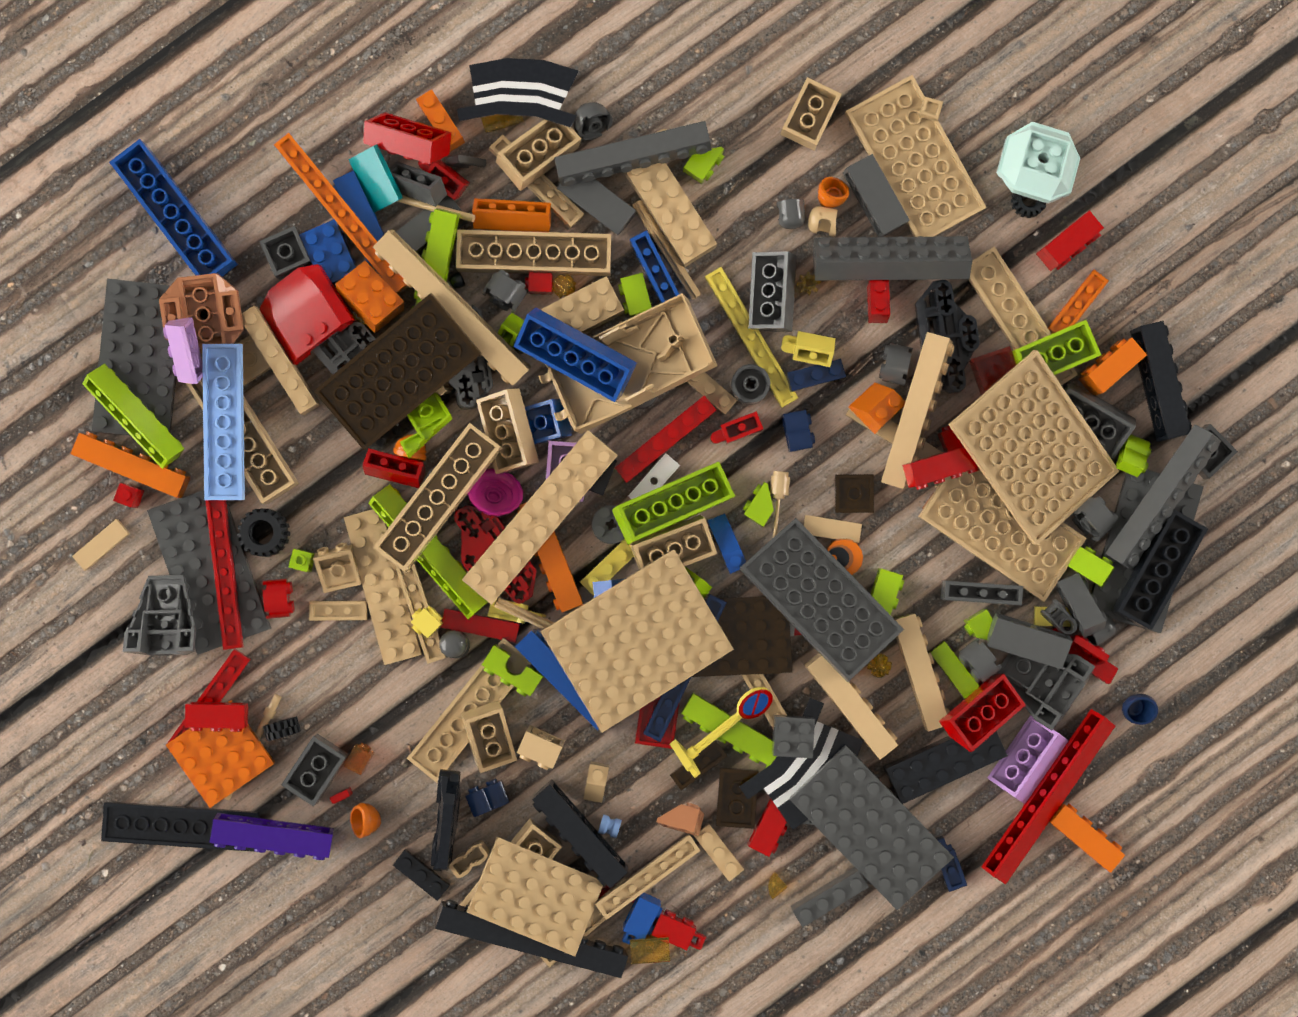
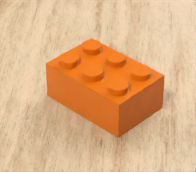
M363 261L336 283V290L341 298L374 333L378 332L404 310V301L366 261Z
M1132 337L1127 340L1123 338L1110 347L1111 351L1103 353L1095 360L1096 364L1088 366L1081 372L1083 376L1078 380L1090 393L1095 396L1104 393L1147 356Z

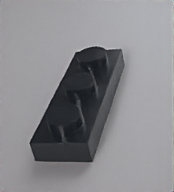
M406 849L393 864L396 869L437 901L450 886L447 881Z

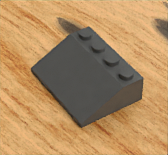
M1068 381L1064 387L1065 392L1113 460L1135 429L1136 418Z

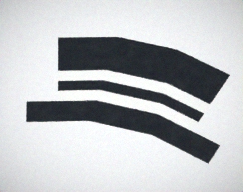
M504 58L469 65L476 105L458 108L459 121L496 114L535 116L571 128L577 115L559 109L579 72L578 70L546 60Z
M813 698L809 699L803 716L815 719L813 758L777 756L771 765L739 786L747 799L765 789L792 830L804 823L808 818L789 798L845 745L858 756L864 741L818 722L817 720L824 703Z

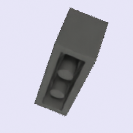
M398 161L389 169L403 195L435 207L447 195L442 178Z
M1079 573L1058 581L1057 591L1069 613L1077 622V627L1084 638L1105 629L1107 616L1103 610L1100 611L1098 608V601L1095 595L1090 594L1086 579H1082Z

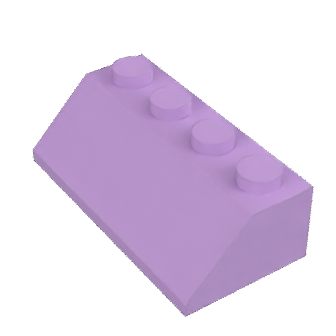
M1030 715L1007 748L1006 753L1008 756L998 761L987 778L1025 804L1066 746L1068 740L1055 730L1051 731L1040 724Z

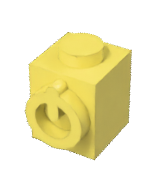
M431 606L423 610L419 608L412 615L414 618L411 621L414 625L412 628L419 635L423 633L427 638L431 637L443 624L441 622L443 617Z

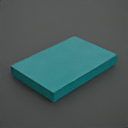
M374 145L348 159L374 212L403 198L378 145Z

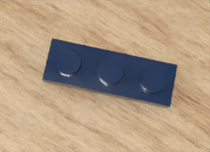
M841 359L833 360L830 367L814 365L786 373L790 392L846 377Z

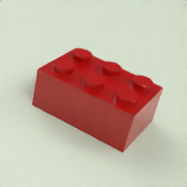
M1089 210L1037 252L1036 255L1050 271L1054 268L1059 270L1072 260L1070 256L1074 258L1086 249V246L1097 240L1101 236L1099 232L1104 227Z

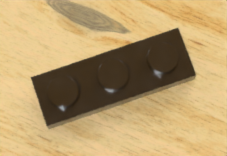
M715 740L693 759L701 773L694 778L691 772L681 765L670 776L682 791L727 757V754Z

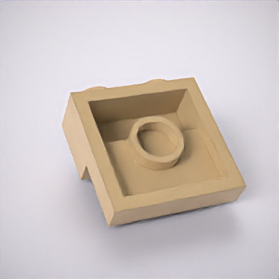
M340 543L336 545V548L330 550L328 547H322L314 554L313 560L324 593L362 584L352 544Z

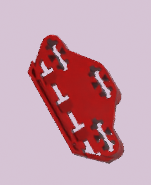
M465 505L455 512L454 520L461 529V562L469 572L470 568L474 565L466 562L468 561L467 556H475L473 561L476 563L495 541L489 531L493 530L498 537L506 527L497 516L487 515L483 512L481 513L482 517L485 520L489 519L480 525L482 521L474 512V510H479L474 506ZM461 513L468 514L466 519L469 523H472V521L476 523L472 524L471 526L475 530L479 529V532L477 533L478 537H471V534L473 532L469 527H467L466 530L464 529L463 526L468 525L465 521L459 520L461 518ZM530 560L512 580L514 585L517 582L520 583L521 586L516 588L520 592H525L523 595L524 599L516 598L517 592L515 589L510 592L508 588L513 587L511 583L504 590L518 604L524 603L533 597L537 570ZM523 572L527 578L532 577L530 587L521 576Z

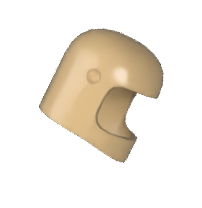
M822 206L814 207L808 217L809 230L815 234L818 231L826 232L829 236L835 237L838 209Z

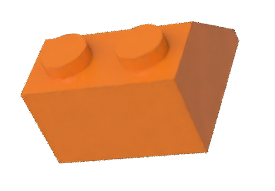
M873 383L849 405V408L876 434L902 410L906 401L894 389Z

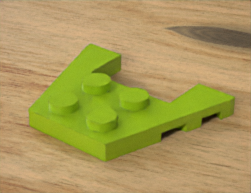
M436 392L407 415L417 432L400 441L408 458L412 457L452 420L450 412Z

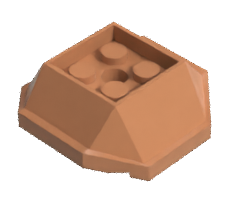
M218 273L178 277L159 299L163 328L170 320L192 317L201 354L202 344H234L244 330L238 290ZM203 309H206L208 312V317L205 320L201 317Z

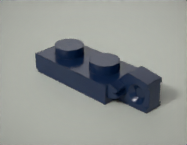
M943 836L937 837L936 839L954 857L941 869L948 891L951 892L967 886L955 849L952 848L951 844H946Z

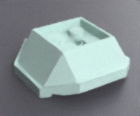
M1031 122L1007 136L996 173L1003 179L1012 193L1049 204L1071 194L1080 156L1068 132Z

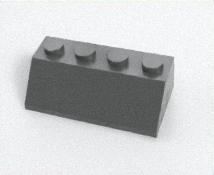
M789 251L753 252L748 329L772 332L793 331L796 255Z

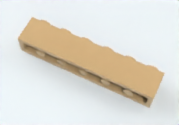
M256 306L249 308L242 313L243 325L301 415L308 414L321 404L297 366L290 360L259 310L260 308Z
M915 613L895 618L904 629L896 639L924 728L928 732L941 728L942 725L939 721L950 711L944 706L945 695L942 689L939 690L937 684L940 682L937 671H933L931 665L934 664L931 653H928L926 649L928 641L925 634L922 635L920 627H922L921 619L919 616L916 617Z

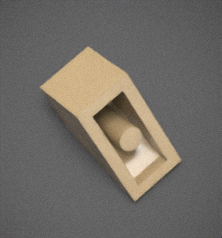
M590 762L584 800L602 803L609 764Z

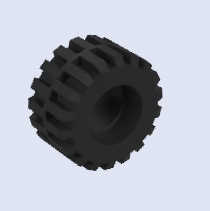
M265 508L254 509L252 512L245 514L246 517L240 520L242 524L238 525L240 533L237 534L238 538H241L239 543L245 547L244 550L246 552H250L254 556L268 557L276 555L289 542V539H287L290 536V531H288V528H290L289 523H286L287 519L281 516V513ZM262 521L269 522L273 527V537L267 544L259 543L255 537V528Z

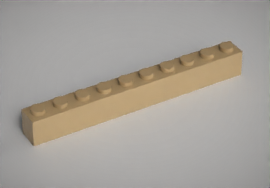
M393 229L388 230L373 246L376 250L375 254L381 260L385 259L390 264L389 268L394 273H399L404 278V283L410 288L413 287L418 292L417 295L421 300L430 293L435 296L482 353L480 357L483 356L488 361V366L501 374V378L505 383L513 386L531 368Z

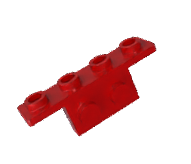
M1082 635L1071 637L1073 642L1068 653L1078 655L1093 664L1095 668L1092 675L1106 684H1111L1118 668L1107 661L1110 655L1105 653L1102 647L1089 643V640L1086 637L1083 638Z

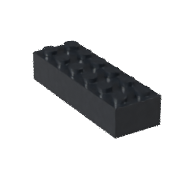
M1164 321L1142 325L1131 330V337L1147 354L1138 363L1156 442L1188 435L1192 425L1190 420L1187 419V404L1182 399L1181 392L1183 388L1177 378L1178 367L1173 362V347L1168 341L1169 330L1167 325H1164Z
M1174 509L1172 515L1163 524L1160 532L1151 541L1149 548L1142 554L1111 611L1145 630L1152 631L1208 528Z
M997 731L973 752H969L950 736H947L884 765L883 768L897 798L904 804L1008 755Z
M552 779L534 795L532 799L534 808L539 813L543 812L547 816L545 820L551 827L555 826L560 831L558 834L563 841L570 842L573 846L571 848L578 857L581 855L585 859L584 864L591 872L594 870L598 874L597 879L603 886L607 885L611 888L628 873V865L603 836L598 833L596 828Z

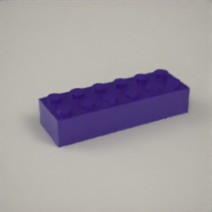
M217 813L213 819L210 843H214L215 847L224 848L226 845H231L237 850L254 848L255 852L260 853L270 850L274 851V854L277 855L293 853V856L299 858L309 855L313 856V859L325 860L330 855L334 828Z

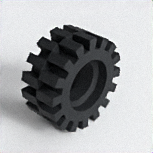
M1013 193L1011 196L1012 209H1016L1015 213L1021 214L1020 217H1035L1046 208L1047 203L1036 200L1034 206L1028 207L1023 203L1022 195Z
M297 716L263 726L266 741L301 732Z

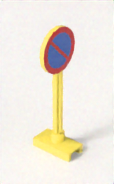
M757 687L746 692L737 704V713L695 746H691L686 750L676 739L670 743L685 769L690 771L694 778L701 773L693 759L742 718L753 719L764 714L769 709L773 700L770 690L765 687Z

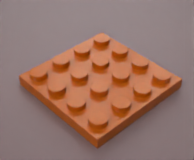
M249 724L241 732H231L230 728H222V731L219 732L210 731V728H203V731H191V728H189L166 744V747L209 808L275 764V761Z

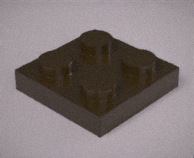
M874 474L834 475L835 513H874Z

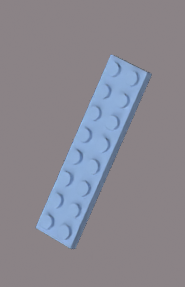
M202 344L204 500H245L243 344Z

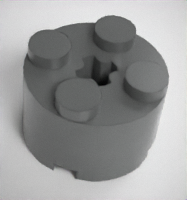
M500 269L498 272H494L483 289L482 294L484 296L488 294L490 296L489 301L505 311L512 309L511 313H515L527 292L524 289L526 285L520 280L514 281L509 278L507 272Z
M891 343L886 345L883 360H886V364H881L879 378H882L884 382L905 386L913 348Z
M747 364L740 367L731 380L732 394L742 404L753 405L759 403L765 398L770 389L768 373L757 365ZM748 380L755 383L753 389L746 387Z
M1099 496L1096 498L1090 497L1071 514V516H1075L1072 519L1075 525L1086 536L1089 533L1094 537L1091 539L1099 541L1110 531L1119 519L1113 511H1110L1105 506L1106 502Z
M614 505L600 508L592 520V530L595 536L607 544H616L625 539L612 512V509L616 507ZM613 519L617 527L608 530L609 526L606 523Z
M976 638L959 651L958 659L965 668L968 666L972 670L971 676L977 683L980 681L984 683L1002 667L1000 664L996 666L994 661L997 659L983 642L979 645L980 639Z

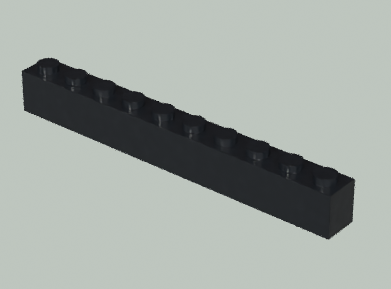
M441 900L434 922L435 929L622 978L629 957L622 946L613 945L612 947L606 945L601 940H595L594 942L583 936L576 956H572L467 913L469 905L465 907L458 905V902L453 900H447V902Z

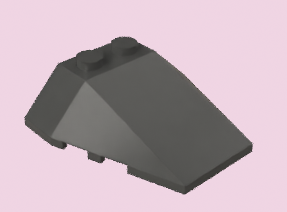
M148 576L139 597L141 600L138 608L133 611V620L130 627L126 628L122 652L150 656L188 655L195 652L196 627L185 576Z
M1009 653L1001 664L1002 669L997 673L1005 674L1026 704L1024 707L1032 717L1052 731L1064 718L1085 687L1095 666L1082 657L1069 653L1062 669Z

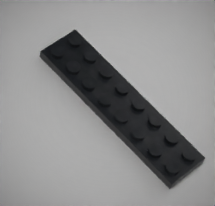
M106 801L103 807L101 841L237 850L231 845H226V847L222 848L215 847L214 843H210L214 817L217 813L259 818L260 812ZM246 848V850H237L255 852L254 848Z

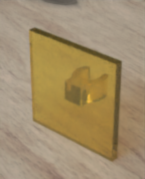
M647 935L645 939L630 940L632 964L670 962L669 937L653 938L652 935Z

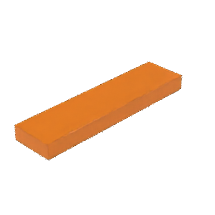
M1095 269L1092 270L1047 327L1051 334L1076 324L1109 280Z

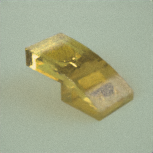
M496 114L481 117L486 133L524 122L523 116Z

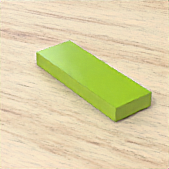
M945 641L929 652L964 699L979 687L978 683Z

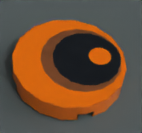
M847 538L836 539L827 547L830 554L851 575L856 573L862 566V550L853 540Z

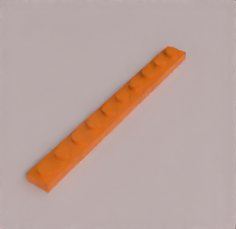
M290 133L276 142L274 146L382 279L397 294L407 287L403 281L404 278L399 273H394L389 268L390 264L385 259L381 260L375 254L376 250L373 246L377 243V240Z

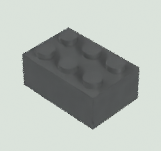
M316 734L312 737L281 785L310 805L315 806L349 757V754L321 735Z

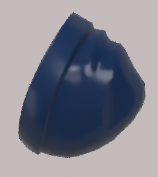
M1134 694L1129 696L1123 703L1122 713L1129 722L1144 725L1151 723L1157 717L1158 706L1151 696L1147 694Z

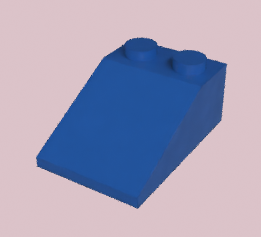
M560 398L546 400L525 407L535 445L572 436L569 419L557 421L554 413L564 409Z

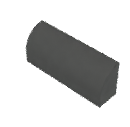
M873 154L844 170V177L878 237H884L910 221Z
M596 179L590 182H579L573 186H561L560 183L557 187L559 191L617 235L627 227L637 214L634 208Z
M448 195L438 204L462 211ZM426 209L396 231L421 258L423 250L427 249L428 243L425 242L427 231L431 229L429 217L431 212H433ZM459 219L457 230L468 221Z
M996 612L987 638L988 647L1059 669L1063 668L1073 642L1067 634Z

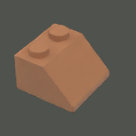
M687 803V805L681 804L658 817L656 822L666 828L699 836L704 813L698 805Z

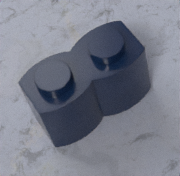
M806 410L782 414L788 451L793 452L813 448L815 436L813 432L810 433L809 425H812L810 413L807 414Z
M494 778L487 781V786L479 788V786L468 789L469 793L465 797L473 817L510 803L502 780L497 781Z

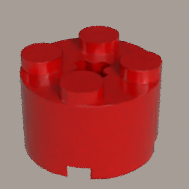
M287 578L263 581L262 585H266L265 590H263L264 611L269 612L266 615V619L291 617V613L295 612L294 600L290 601V594L293 593L292 581L288 582Z

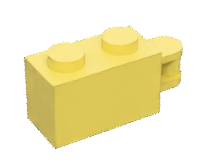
M798 331L797 337L790 335L783 337L781 349L786 353L793 354L792 360L830 367L836 338Z

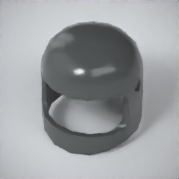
M787 199L776 202L777 208H779L778 222L782 228L797 229L803 226L806 220L803 199Z
M1106 614L1105 629L1087 636V639L1094 646L1105 642L1116 632V625L1108 614Z
M456 630L448 631L441 637L439 648L446 657L461 658L469 652L470 641L463 632Z

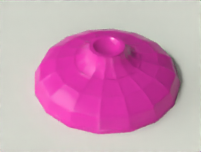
M491 468L485 470L467 495L477 510L487 515L502 516L513 512L519 507L523 500V489L520 482L512 474H496L495 469Z

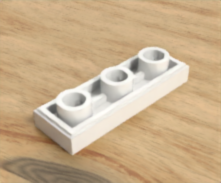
M665 453L628 497L634 499L663 486L680 465ZM651 478H657L658 483L655 485L651 484Z

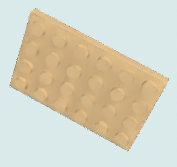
M497 837L466 912L576 956L603 885L597 878Z

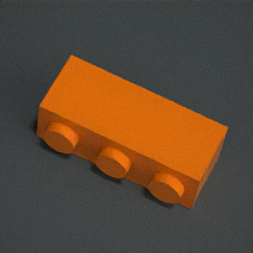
M432 89L416 99L432 127L452 132L450 152L465 143L461 133Z

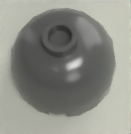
M590 102L579 107L573 122L575 131L583 140H593L602 136L600 132L605 128L608 131L612 125V116L602 104Z

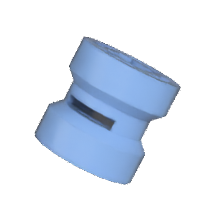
M603 814L598 833H608L610 837L617 838L622 820L618 818L610 819L608 815Z

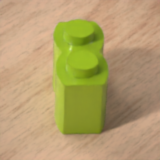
M1131 434L1119 450L1116 468L1135 477H1138L1141 473L1144 474L1149 465L1147 459L1151 454L1150 442Z

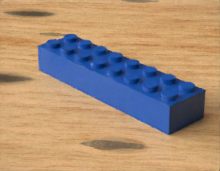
M141 139L137 140L109 162L195 275L218 273L224 276L238 265L154 153Z

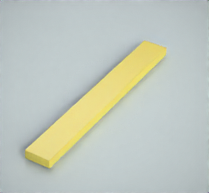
M720 267L706 275L705 279L755 364L768 373L770 389L781 408L797 400V394L795 391L790 392L787 378L760 331L748 329L749 313L723 268Z

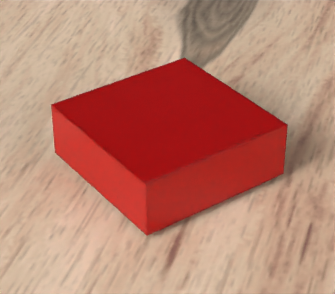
M348 787L331 796L330 800L332 804H335L350 797L353 791L351 787Z

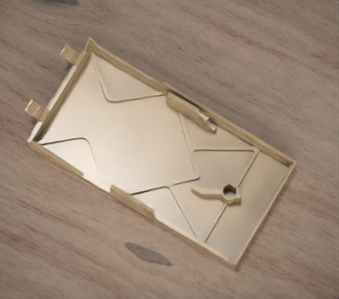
M681 293L592 336L593 339L637 362L623 395L616 402L611 401L546 365L548 372L538 377L541 384L550 381L554 383L564 407L562 411L554 413L556 420L562 421L568 418L574 431L583 434L587 430H591L718 365L688 298Z

